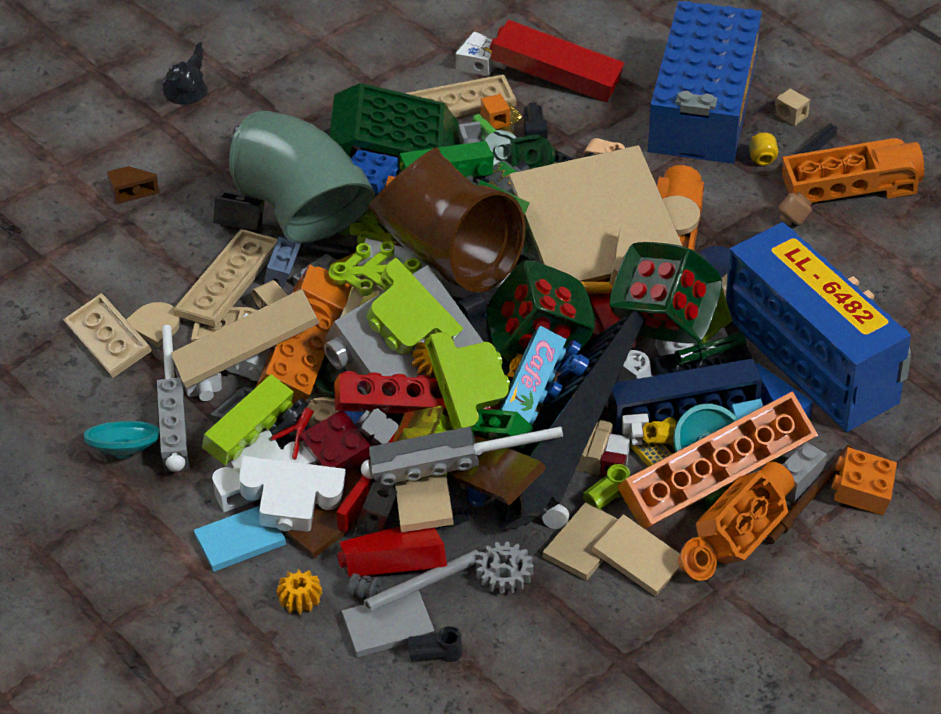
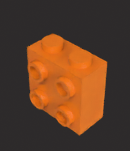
M848 447L844 456H839L835 470L839 471V473L835 475L832 483V489L835 490L834 501L884 515L892 497L897 462Z

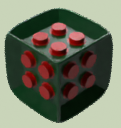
M636 242L631 244L623 257L613 284L609 306L619 319L627 317L635 311L640 312L643 316V324L638 333L668 342L699 343L706 335L721 294L722 278L718 271L704 257L692 249L677 244Z
M523 261L516 266L494 293L487 307V322L493 346L496 352H499L501 357L509 362L517 354L524 355L533 333L539 326L565 338L566 342L563 346L567 348L572 340L581 344L578 353L590 339L595 327L592 306L584 285L568 273L534 261Z

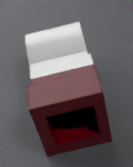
M610 434L605 453H603L601 459V478L607 475V467L609 465L621 464L627 466L631 437Z

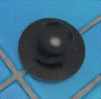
M301 397L269 429L271 434L275 435L295 425L301 416L300 413L309 404ZM309 422L303 432L312 427ZM297 430L285 435V438L291 439L294 442Z

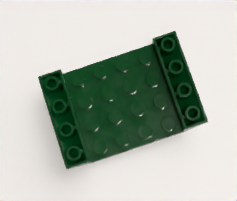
M359 83L334 94L329 136L342 147L348 156L350 155L352 145L400 156V153L459 145V122L443 102Z

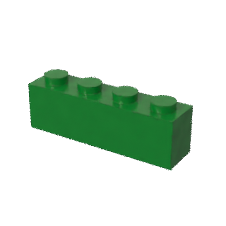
M487 141L438 148L441 154L465 177L469 175L478 177L493 174L494 155ZM431 149L400 153L401 172Z

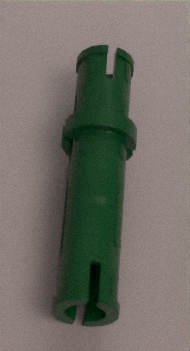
M738 332L737 334L709 342L694 343L691 347L676 350L674 353L675 360L678 365L695 360L704 361L706 357L745 347L746 338L742 332Z

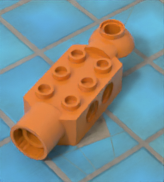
M768 462L760 471L740 476L696 522L698 537L690 539L683 546L678 557L680 569L690 578L703 581L712 577L716 570L717 561L729 564L746 560L788 513L785 497L795 485L790 471L777 462Z

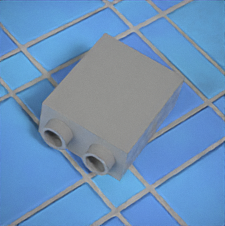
M429 265L412 274L464 328L454 340L456 347L460 348L483 342ZM384 292L334 321L325 337L327 341L324 344L325 354L330 363L337 369L345 367L347 371H354L357 375H367L372 372L381 373L382 376L405 374L406 377L425 375L424 372L417 375L419 367L412 366V362L415 359L412 357V352L416 348L409 354H399L396 350L390 349L379 332L373 331L368 324L367 312L372 303ZM357 387L360 394L367 395V391L364 388ZM382 388V392L385 395L392 396L388 389ZM406 390L409 396L414 397L416 395L414 391Z

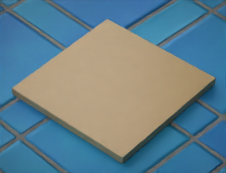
M639 145L509 174V181L515 195L530 202L524 218L542 264L568 273L580 282H594L611 277L617 237L623 222L658 243L682 246Z

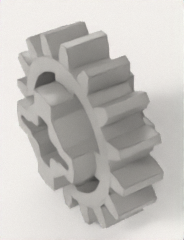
M507 541L504 546H500L496 542L493 549L486 546V553L480 552L479 560H476L477 579H481L482 586L489 584L491 592L496 588L500 589V594H503L505 589H509L512 594L515 587L522 590L524 589V582L530 583L531 575H533L532 556H528L527 549L519 551V544L510 547Z

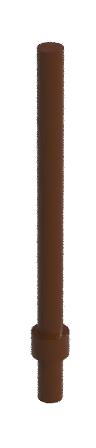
M847 445L788 511L787 515L766 537L768 543L774 544L782 534H786L792 528L793 521L836 474L835 467L838 457L844 456L848 447L854 449L851 445Z

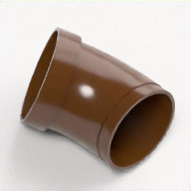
M437 147L426 152L404 169L368 206V210L377 217L380 224L404 248L422 262L437 270L446 281L471 292H484L500 284L514 268L523 248L525 218L518 201L510 194L492 187L475 185L462 175L441 154Z

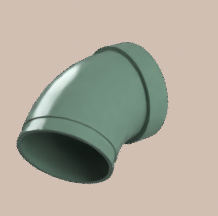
M262 110L247 116L235 132L229 154L232 180L236 188L244 196L267 201L275 207L274 215L289 241L311 243L329 238L350 227L351 223H356L368 212V206L375 198V192L365 172L360 167L354 165L351 158L337 142L313 124L294 116Z

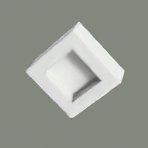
M648 414L622 416V436L631 437L632 445H642V428L646 422L649 423Z

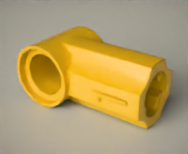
M669 417L662 422H646L642 428L643 439L648 444H667L675 450L673 436L677 421Z

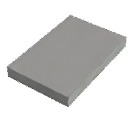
M419 590L372 612H368L364 605L342 610V617L357 657L408 644L409 636L435 634Z

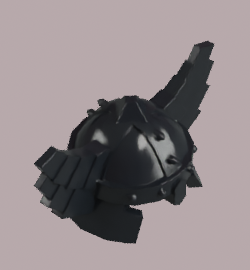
M202 42L196 44V48L187 63L182 61L176 65L173 64V67L169 68L170 71H168L161 83L164 96L168 101L174 104L186 105L196 103L206 96L208 88L203 80L204 74L200 70L204 56L202 55Z

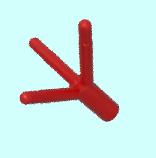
M305 407L295 425L271 436V440L274 441L297 430L292 455L293 460H296L301 442L300 434L314 413L308 407Z

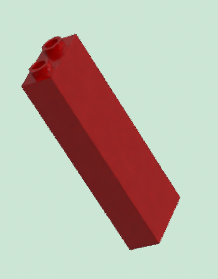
M507 20L504 27L500 26L497 38L492 39L489 50L492 51L490 59L606 103H608L621 78L625 63L511 20Z

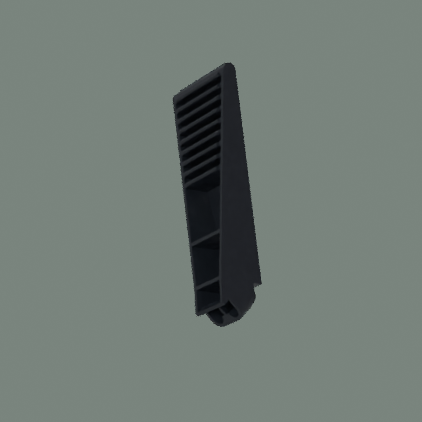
M635 311L627 317H623L585 344L577 354H581L589 359L588 366L582 375L578 377L570 372L560 378V384L562 385L560 393L556 398L550 396L531 426L533 427L532 432L562 427L563 437L529 443L516 450L519 453L541 461L546 469L510 505L487 496L483 505L484 507H493L498 527L518 528L522 525L527 526L534 518L542 517L549 509L560 504L643 324V316L640 312Z

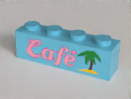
M542 326L538 327L529 341L510 383L508 394L503 399L499 410L517 411L530 425L534 423L538 412L535 411L537 404H542L548 392L545 390L547 382H552L557 372L554 366L556 362L562 360L566 349L563 348L566 342L565 338Z

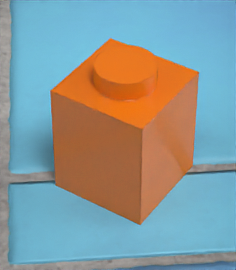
M501 94L481 98V116L495 129L510 126V108Z

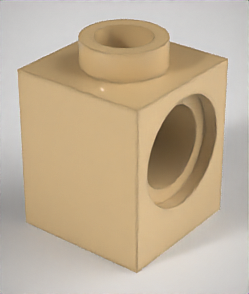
M789 89L776 98L775 115L796 126L808 117L810 99Z

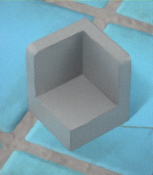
M480 122L459 124V145L482 141Z

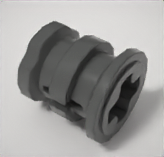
M354 573L349 581L348 595L352 597L357 595L362 600L380 593L381 579L375 577L374 580H371L370 576L360 577L359 574Z

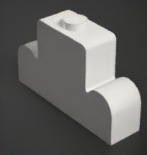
M269 430L262 431L254 444H248L243 449L239 458L229 461L226 464L227 467L220 468L214 472L212 479L215 497L223 512L256 501L245 499L240 493L239 474L243 456L316 465V460L301 442L297 459L293 460L292 455L295 441L288 443L281 450L276 440H271V436H273Z
M243 456L239 474L240 493L248 500H257L262 497L260 504L261 526L274 527L282 531L298 530L308 532L311 530L315 504H318L325 510L336 509L341 504L345 469Z

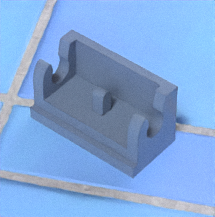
M282 237L278 238L267 266L264 284L273 279L280 280L279 286L281 288L285 286L301 243H295Z

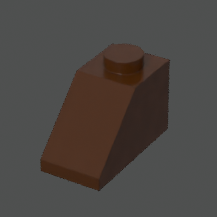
M130 166L107 171L109 187L116 204L159 193L158 180L155 173Z

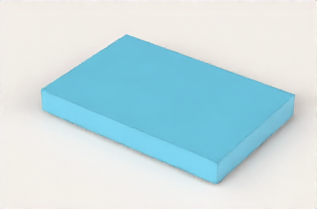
M260 506L194 530V536L213 572L286 545V540L281 530L260 525Z

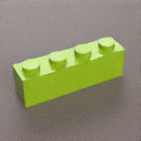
M270 374L204 434L202 448L223 465H226L231 460H236L248 444H254L264 429L269 430L275 424L277 417L292 407L294 391Z

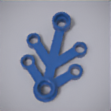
M572 340L567 348H565L566 352L562 360L556 362L554 369L557 372L552 382H547L545 390L548 392L542 402L543 404L549 400L550 396L553 398L558 396L562 389L560 384L561 377L570 372L579 377L587 368L589 359L581 354L576 355L581 344L575 340Z

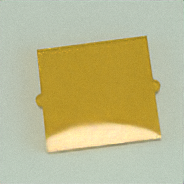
M442 405L405 413L393 442L434 434L437 425L440 424L439 420L444 410Z

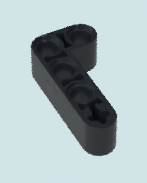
M474 292L456 302L483 342H489L493 345L488 322L483 317L487 306L482 295ZM501 357L503 373L508 375L511 362Z

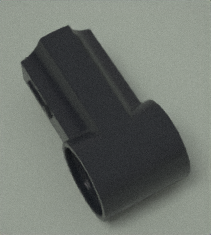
M536 102L528 103L526 107H523L525 136L539 135L547 139V121L543 118L542 107L537 105Z
M453 626L443 627L436 634L408 637L410 661L441 658L446 662H455L463 655L461 632Z

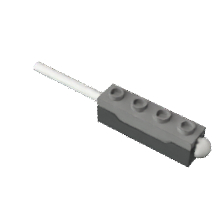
M170 325L162 326L165 379L157 380L161 455L165 473L190 470L185 396L181 377L175 378L174 360L171 355L173 343Z
M471 427L369 447L371 462L370 459L364 461L361 466V472L368 479L374 478L378 486H390L400 481H414L425 476L443 475L449 471L468 470L471 467L479 466L477 455L483 452L563 437L562 427H556L475 443Z

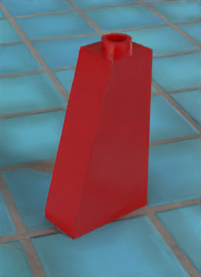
M401 526L344 540L339 542L341 552L337 553L340 568L345 567L349 577L354 573L363 576L447 566L444 543L435 527L401 532Z

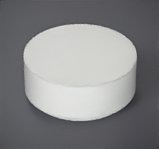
M558 504L549 509L542 516V520L550 528L562 529L568 523L569 512L564 506Z

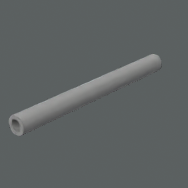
M471 551L447 562L446 567L434 568L364 600V606L368 612H372L475 565L476 560H479V551Z

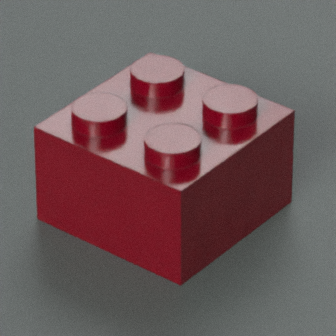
M338 411L300 434L301 443L314 457L318 466L345 469L346 475L353 469L356 470L361 467L364 461L368 459L371 461L370 444L345 411Z

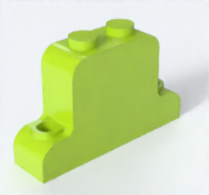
M396 257L387 264L381 275V282L387 291L372 303L366 315L370 328L377 333L379 332L390 349L396 350V352L402 355L409 354L416 348L419 342H423L431 334L445 332L454 341L464 328Z
M445 332L431 334L428 337L425 346L453 430L465 427L472 428L479 421L477 410L498 405L510 389L509 378L507 375H504L501 367V355L499 352H496L495 347L489 342L458 348L455 346L450 335Z

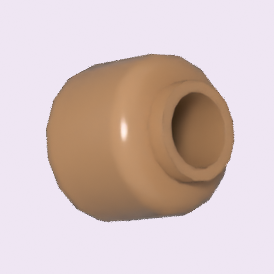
M799 192L797 194L789 193L778 206L779 211L782 213L779 218L789 226L792 223L801 225L811 214L812 208L810 205L812 203Z

